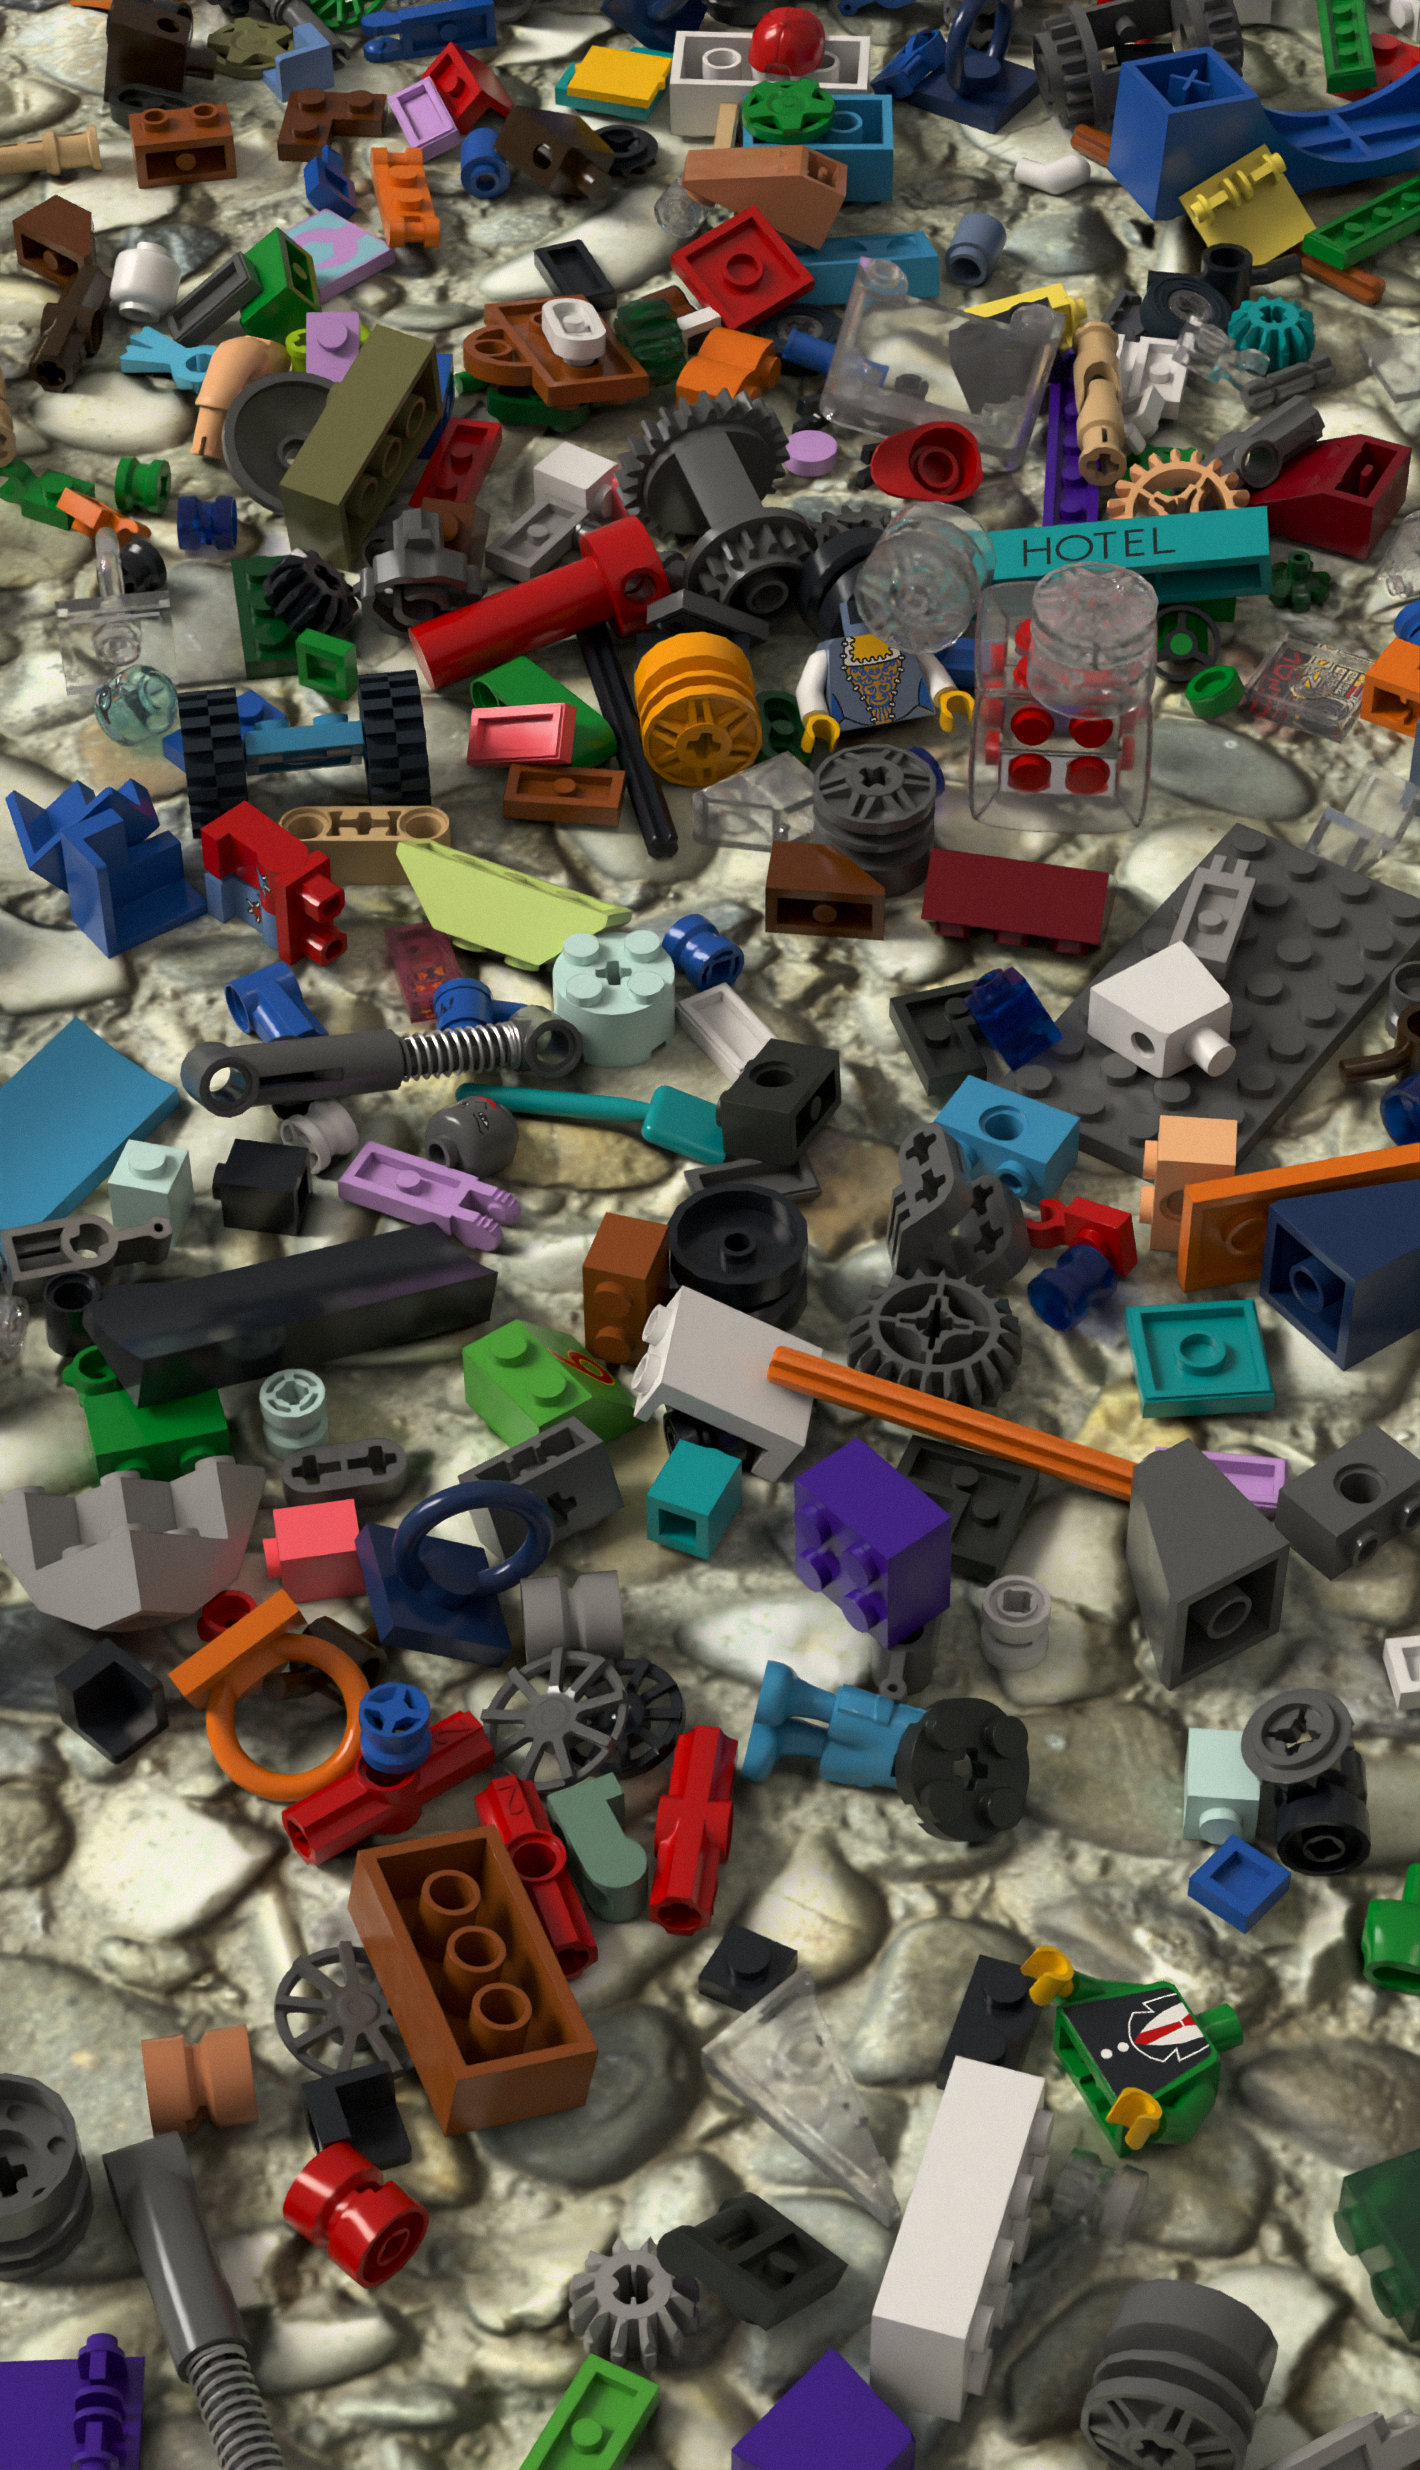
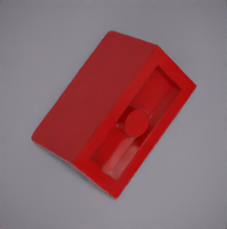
M452 41L448 43L420 77L421 79L431 78L458 132L464 136L488 107H491L507 118L514 104L493 70Z

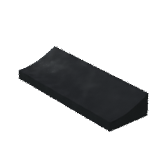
M429 1222L84 1305L82 1325L137 1409L204 1393L216 1387L220 1389L268 1377L286 1369H299L490 1321L498 1272L466 1256L444 1235L435 1222Z

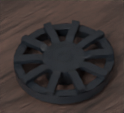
M643 1657L641 1660L606 1659L620 1676L632 1675L626 1687L629 1701L628 1719L624 1734L615 1749L619 1752L620 1763H604L591 1777L597 1778L613 1772L617 1780H623L644 1774L658 1766L672 1753L675 1746H677L678 1735L683 1734L686 1723V1707L677 1683L665 1670ZM578 1675L573 1677V1679L570 1681L571 1685L579 1677ZM600 1676L584 1692L580 1699L584 1695L588 1699L602 1696L594 1686L607 1679L604 1676ZM645 1677L658 1683L640 1696L637 1694ZM607 1680L609 1693L614 1692L613 1687ZM669 1693L672 1708H646L652 1701ZM608 1709L586 1715L587 1720L592 1722L587 1726L611 1736L616 1723L617 1709ZM651 1721H670L669 1727L661 1739L650 1731ZM644 1741L652 1747L639 1758L631 1759L630 1749L636 1747ZM594 1745L588 1757L581 1755L575 1747L569 1750L573 1765L580 1770L592 1761L602 1749Z

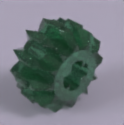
M641 298L630 301L628 305L618 307L613 321L615 335L649 375V387L657 388L670 384V381L677 380L687 363L684 355L686 345L682 338L683 329L679 327L677 314L671 310L670 304L664 298Z

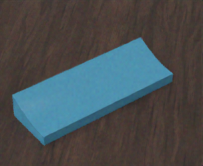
M76 1016L0 1088V1230L67 1218L113 1172L128 1139L144 1142L180 1106L178 1088L159 1079L127 1059Z

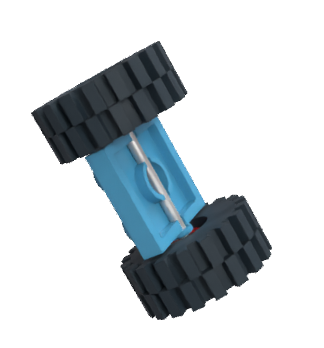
M416 670L357 675L359 721H348V715L342 713L320 715L313 718V725L290 727V721L285 719L261 721L254 724L255 731L244 732L245 750L242 747L235 687L177 693L193 839L201 838V828L244 800L249 803L245 772H247V776L361 765L363 759L370 806H431L427 740Z

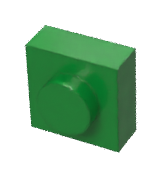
M306 628L295 640L299 685L348 701L358 690L355 644Z

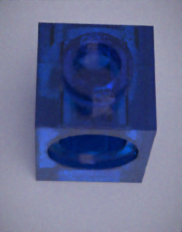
M1012 966L1004 972L998 968L980 977L971 986L973 993L962 1000V1003L1000 1060L1012 1072L1064 1038L1027 980Z

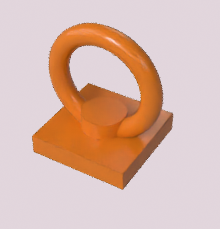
M283 1588L168 1673V1676L182 1695L198 1711L207 1706L206 1731L208 1741L216 1761L227 1776L238 1786L255 1796L266 1800L290 1803L305 1799L355 1770V1761L361 1752L360 1738L362 1729L359 1724V1705L365 1694L370 1691V1687L359 1666L343 1650L324 1639L302 1634L309 1624ZM288 1661L313 1665L331 1677L343 1695L347 1711L345 1733L336 1751L318 1767L298 1774L272 1772L255 1763L241 1747L234 1727V1710L237 1700H243L261 1689L266 1676L281 1673L289 1664Z

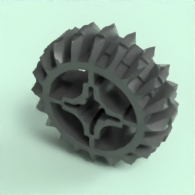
M945 1267L939 1276L926 1277L918 1268L914 1277L910 1280H905L893 1274L888 1288L872 1285L867 1299L857 1301L853 1318L850 1319V1326L846 1330L847 1365L851 1369L978 1411L981 1409V1405L996 1408L1002 1392L1011 1391L1012 1384L1016 1379V1373L1018 1372V1366L1021 1365L1022 1345H1020L1021 1328L1018 1325V1317L1012 1316L1009 1299L996 1298L992 1284L975 1287L970 1273L959 1280L949 1278Z

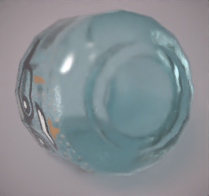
M133 665L105 680L95 692L93 704L96 720L102 731L112 741L123 747H138L171 729L178 716L177 689L167 675L150 665Z

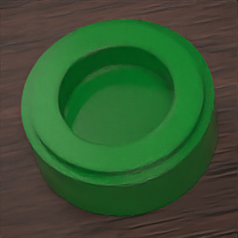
M1225 665L1214 666L1200 672L1189 682L1185 690V696L1194 714L1199 717H1213L1227 712L1240 702L1245 693V687L1236 669Z

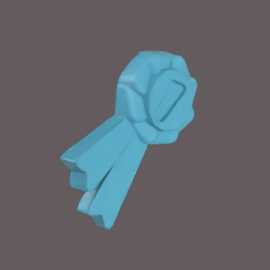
M145 326L141 333L130 336L131 345L126 346V353L120 357L121 369L125 373H171L178 389L191 390L199 394L212 354L217 347L203 345L185 348L153 328Z

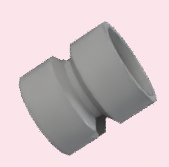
M616 1570L588 1572L585 1575H579L574 1587L566 1588V1585L558 1575L520 1578L521 1609L527 1664L540 1657L552 1654L553 1648L563 1647L566 1651L578 1650L596 1656L599 1654L604 1659H624L623 1617Z

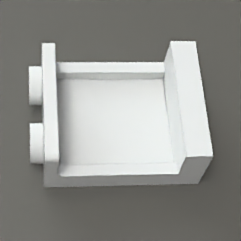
M682 1285L666 1307L658 1304L653 1309L645 1325L642 1340L649 1343L648 1352L641 1359L631 1384V1388L639 1392L633 1416L647 1422L660 1405L665 1404L756 1445L751 1473L775 1483L805 1447L814 1397L772 1384L767 1380V1371L773 1353L777 1347L785 1346L821 1358L823 1349Z

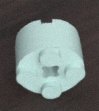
M636 930L631 933L604 932L595 935L575 933L564 941L563 951L556 959L553 967L554 1013L573 1024L581 1034L583 1062L602 1068H626L642 1064L651 1059L652 1050L664 1041L666 1048L675 1034V969L671 957L661 947L660 938L654 932Z

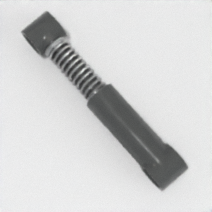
M529 1005L520 1008L507 1022H498L495 1026L492 1024H487L485 1027L477 1025L475 1028L466 1026L464 1030L461 1027H456L454 1030L446 1028L443 1032L436 1029L433 1033L430 1031H425L423 1034L415 1032L412 1036L409 1033H404L401 1037L395 1034L392 1029H381L231 1047L221 1042L209 1041L197 1045L188 1052L182 1062L180 1077L187 1093L205 1109L218 1117L232 1118L243 1114L250 1107L398 1090L402 1080L408 1082L411 1076L415 1081H418L421 1075L424 1079L429 1080L432 1074L435 1078L439 1079L442 1073L446 1077H450L452 1072L456 1076H460L463 1071L470 1075L473 1069L478 1074L483 1069L490 1073L495 1067L497 1071H501L503 1068L513 1069L515 1072L533 1071L543 1078L556 1079L567 1075L576 1067L582 1055L583 1043L581 1034L573 1024L543 1006ZM551 1031V1038L547 1047L541 1052L536 1053L535 1047L539 1037L543 1033ZM229 1067L230 1075L227 1083L219 1090L210 1091V1081L214 1074L220 1069Z
M177 2130L102 2154L107 2181L118 2216L123 2227L128 2229L176 2372L182 2382L190 2384L193 2388V2395L197 2400V2407L201 2411V2418L206 2424L205 2430L210 2435L209 2441L214 2447L213 2453L218 2459L220 2470H287L284 2468V2458L279 2456L281 2449L278 2444H275L277 2437L271 2432L272 2424L267 2420L268 2413L262 2408L264 2401L258 2396L260 2390L257 2385H254L255 2377L250 2373L251 2366L248 2361L252 2356L253 2347L201 2210L190 2164Z

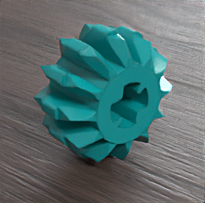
M1260 295L1257 302L1242 301L1240 309L1232 312L1231 321L1228 323L1227 338H1229L1228 349L1230 350V359L1241 363L1243 371H1259L1261 377L1266 373H1273L1300 362H1307L1315 349L1316 335L1314 334L1313 313L1302 309L1301 302L1283 301L1282 296H1279L1277 299H1267Z

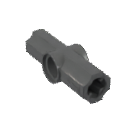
M1295 395L1244 432L1231 431L1224 434L1217 441L1213 454L1205 458L1201 465L1207 467L1211 461L1219 458L1222 461V470L1219 477L1231 472H1236L1239 476V482L1235 490H1248L1250 487L1264 488L1272 484L1278 477L1284 463L1323 437L1324 422L1319 411L1310 404L1306 397ZM1250 453V455H1249V460H1248V462H1247V464H1246V466H1245L1246 458H1247L1248 454ZM1172 488L1169 493L1171 496H1176L1183 493L1187 488ZM1209 497L1203 502L1202 512L1219 510Z

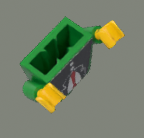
M1041 1945L1020 1968L1024 1976H1030L1037 1980L1029 1989L1030 1997L1039 2006H1047L1053 1999L1056 2003L1060 2004L1056 2007L1053 2051L1119 2159L1141 2149L1147 2143L1182 2146L1191 2142L1216 2103L1215 2098L1217 2097L1221 2068L1219 2054L1238 2047L1244 2042L1242 2026L1232 2007L1224 2003L1194 2015L1176 1986L1172 1983L1159 1981L1144 1985L1141 1983L1096 1979L1073 1970V1965L1069 1958L1056 1947Z

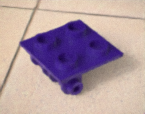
M96 2333L87 2338L86 2346L78 2351L77 2359L0 2362V2470H140L145 2356L126 2357L124 2351L118 2347V2339L115 2336L107 2333Z

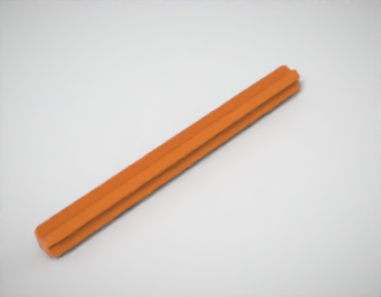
M785 1346L777 1347L773 1353L767 1371V1380L772 1384L1001 1460L1040 1470L1041 1473L1130 1502L1133 1466L1138 1463Z

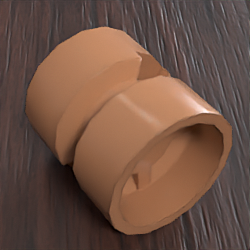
M246 2024L205 2030L198 2044H191L183 2034L141 2040L147 2097L154 2137L176 2130L179 2135L194 2133L201 2119L209 2118L218 2129L259 2122Z

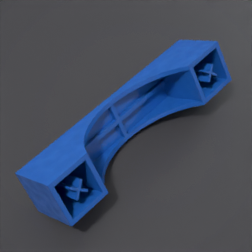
M1212 46L1122 62L1107 169L1153 221H1168L1175 219L1177 216L1187 215L1178 197L1263 144H1266L1271 154L1277 152L1283 159L1287 168L1283 174L1296 194H1304L1309 190L1333 185L1344 186L1353 181L1373 177H1389L1398 172L1420 168V63L1385 88L1358 101L1328 110L1290 112L1262 105L1260 97Z

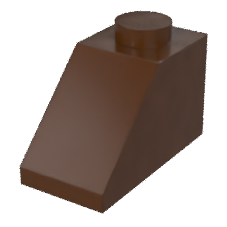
M54 195L12 221L19 265L64 288L71 274L77 273L82 265L96 266L97 255L92 213L58 195Z
M773 841L765 887V932L884 940L886 888L833 845Z

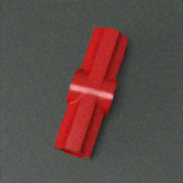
M459 1710L429 1727L432 1741L430 1755L424 1764L413 1771L403 1774H386L373 1769L365 1762L360 1752L355 1761L354 1771L281 1812L283 1827L288 1833L295 1851L307 1865L313 1863L315 1866H318L375 1832L398 1834L409 1830L418 1822L422 1814L423 1804L495 1764L494 1748L490 1744L481 1723L470 1711L463 1713Z
M696 1725L692 1731L678 1735L677 1746H675L673 1768H671L668 1794H661L654 1839V1855L657 1861L649 1901V1921L662 1926L668 1934L693 1936L697 1930L711 1926L712 1915H714V1903L718 1892L720 1865H727L729 1860L734 1818V1802L731 1801L738 1760V1741L728 1737L719 1727Z
M515 1774L493 1779L483 1792L474 1797V1806L481 1826L496 1825L567 1981L579 1978L585 1969L598 1961V1948L567 1870L566 1847L560 1838L553 1834L533 1780H522Z

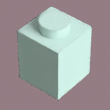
M128 1139L107 1182L113 1227L115 1230L146 1224L150 1218L155 1216L167 1217L170 1220L173 1231L170 1247H175L195 1205L189 1150Z
M1189 1728L1184 1772L1183 1839L1207 1841L1212 1844L1223 1845L1234 1834L1246 1843L1254 1844L1260 1803V1782L1247 1767L1242 1757L1241 1738L1243 1731Z

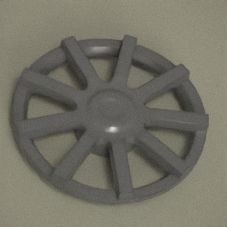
M563 1647L553 1648L552 1654L540 1657L519 1670L514 1666L506 1673L509 1679L498 1690L488 1709H482L480 1719L483 1722L484 1732L494 1748L495 1764L489 1766L498 1778L512 1775L513 1773L503 1764V1760L525 1744L533 1742L517 1777L522 1780H533L537 1793H549L580 1783L595 1773L610 1758L624 1734L628 1719L629 1701L623 1680L606 1659L599 1654L596 1656L582 1651H566ZM566 1666L586 1667L569 1689L563 1692ZM550 1670L548 1692L545 1695H540L528 1681ZM600 1676H604L613 1687L614 1692L579 1702L584 1692ZM518 1690L531 1703V1707L527 1710L505 1709L510 1699ZM608 1709H617L616 1723L611 1736L588 1727L586 1715ZM499 1724L525 1725L523 1729L497 1745L496 1736ZM582 1739L602 1749L592 1761L576 1772L569 1750L578 1745ZM544 1752L556 1754L562 1779L548 1782L534 1781L537 1767Z
M340 1941L338 1947L320 1950L305 1958L299 1956L293 1961L292 1967L281 1980L276 1992L274 2020L284 2045L301 2064L314 2073L327 2077L350 2070L355 2049H365L371 2046L380 2061H389L394 2080L416 2069L411 2057L401 2064L382 2035L383 2031H389L402 2036L394 2016L389 2015L391 2009L386 1998L380 1995L382 1988L377 1976L367 1986H363L359 1981L356 1963L371 1965L364 1947L352 1946V1941ZM341 1963L345 1986L337 1985L317 1968ZM303 1978L324 1993L328 2000L290 1996L295 1985ZM308 2013L324 2015L325 2021L294 2038L288 2025L287 2014ZM329 2036L335 2043L342 2046L337 2069L317 2061L306 2053L307 2050Z

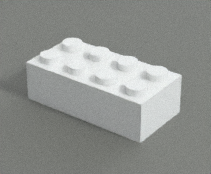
M676 31L670 77V135H685L693 139L715 136L720 103H738V107H740V140H743V95H748L752 92L753 86L765 80L773 83L779 81H800L807 78L819 82V87L830 95H869L871 36L825 35V53L820 66L815 71L805 75L785 76L757 71L749 64L748 53L753 33Z
M960 2056L955 2057L872 2312L869 2386L885 2403L960 2423L969 2393L978 2396L983 2395L993 2357V2349L988 2348L993 2328L1002 2330L1013 2290V2283L1008 2282L1013 2262L1022 2264L1032 2228V2218L1027 2217L1032 2198L1036 2200L1042 2199L1051 2166V2155L1046 2153L1052 2136L1055 2112L1043 2109L1046 2078Z

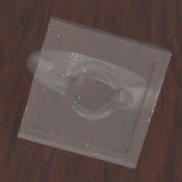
M102 527L95 536L101 597L55 601L56 622L67 695L101 692L103 686L100 688L102 683L113 676L115 677L116 674L122 671L126 673L127 677L120 680L116 690L114 688L116 679L114 678L110 683L108 682L106 687H111V691L179 685L169 590L125 594L117 533L111 527Z

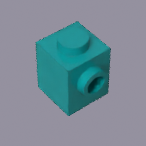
M680 1439L646 1494L647 1539L709 1560L742 1505V1460L726 1455L718 1449L705 1448Z

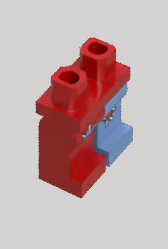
M245 800L201 828L204 869L208 871L205 873L208 914L223 924L235 916L262 933L266 945L278 951L279 958L290 966L305 956H308L320 966H326L346 952L348 949L347 933L335 926L333 921L335 917L340 915L345 906V891L331 881L330 858L318 849L309 854L307 846Z

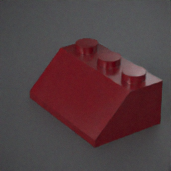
M931 848L921 919L928 923H935V935L969 939L971 929L994 932L993 943L1028 948L1029 939L1032 937L1053 940V952L1087 956L1089 946L1101 948L1104 946L1118 881L1108 872Z

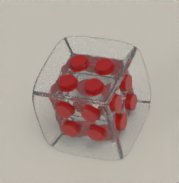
M1051 581L1008 582L992 585L983 590L976 618L974 648L975 703L971 720L968 769V801L970 813L974 821L1008 830L1072 834L1119 833L1140 827L1147 807L1153 749L1151 697L1157 670V611L1154 599L1150 594L1117 585Z

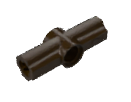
M82 265L77 273L71 274L58 303H47L44 307L40 327L41 339L28 366L30 379L39 383L46 392L62 393L67 385L74 383L87 353L97 354L100 350L104 330L103 318L112 301L110 298L112 278L106 276L99 266Z

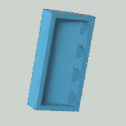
M923 231L826 238L820 250L809 245L806 249H801L785 242L815 279L814 290L793 303H808L822 306L940 297L939 256Z

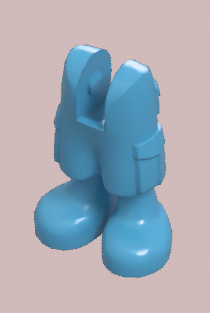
M768 1660L740 1779L755 1783L764 1781L781 1758L802 1756L820 1760L818 1772L822 1775V1779L856 1784L857 1787H873L877 1785L897 1789L895 1760L901 1736L910 1723H918L924 1713L928 1711L901 1703L896 1705L893 1700L885 1696L877 1695L848 1684H844L843 1687L838 1686L837 1693L834 1694L802 1680L785 1663ZM797 1717L820 1720L829 1723V1727L827 1729Z

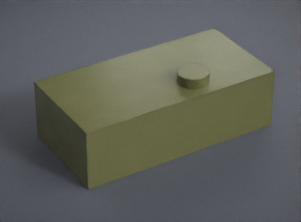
M376 324L343 380L333 384L327 397L326 408L279 484L291 552L295 548L305 550L306 552L313 550L326 562L331 560L333 567L350 572L361 553L363 542L369 533L375 529L378 518L391 503L444 413L434 343Z

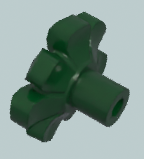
M1293 551L1288 556V564L1278 562L1272 565L1273 594L1266 595H1269L1268 599L1279 606L1286 605L1291 601L1293 612H1308L1311 601L1323 603L1329 598L1331 577L1325 571H1313L1314 564L1310 560L1308 553Z

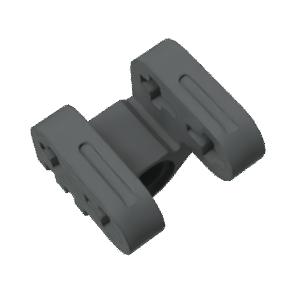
M932 1122L917 1127L907 1136L898 1153V1164L903 1183L892 1190L886 1231V1245L892 1272L905 1280H910L914 1277L918 1268L926 1277L939 1276L945 1267L949 1278L959 1280L970 1273L975 1287L992 1284L995 1291L1021 1272L1031 1254V1242L1020 1200L996 1176L984 1175L971 1182L961 1144L941 1125ZM958 1224L961 1235L950 1241L948 1231Z

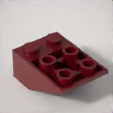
M1364 434L1315 441L1284 463L1278 477L1272 484L1264 488L1250 487L1247 490L1250 500L1244 508L1267 506L1270 533L1284 536L1295 542H1305L1333 550L1344 556L1368 560L1406 500L1412 448Z

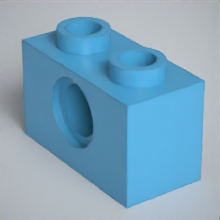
M971 1075L967 1076L934 1119V1123L941 1125L961 1144L970 1180L974 1181L984 1175L996 1176L1020 1200L1038 1207L1042 1199H1051L1077 1163L1080 1117Z

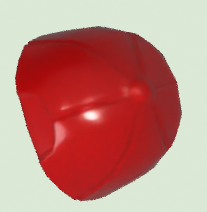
M779 7L769 11L761 18L754 29L748 53L749 64L757 71L775 75L801 76L815 71L822 63L825 53V32L822 23L817 16L802 8Z
M952 421L931 422L894 434L877 446L871 460L872 479L882 492L896 498L917 500L932 505L946 504L971 496L980 486L985 473L982 470L981 455L977 446L978 440L967 428Z

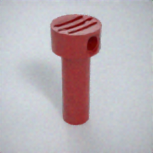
M629 515L580 535L579 544L582 559L408 628L413 651L430 688L436 691L607 621L620 639H625L653 628V626L646 624L647 606L671 595L672 592L655 546L637 516Z

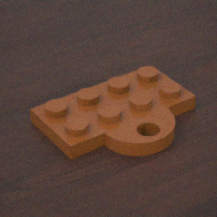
M583 294L484 304V324L487 327L473 331L463 342V366L470 375L497 385L532 386L548 407L571 410L578 408L581 403L603 401L608 404H623L634 397L649 396V375L599 314L598 316L606 329L605 353L602 356L595 358L592 364L574 366L565 363L562 357L553 352L542 330L543 305L548 301L560 298L579 299L589 303Z

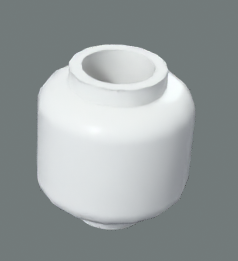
M140 242L137 244L136 249H128L118 255L110 287V298L120 308L119 313L123 317L140 323H157L160 317L165 316L176 305L181 268L175 260L167 256V249L151 242Z

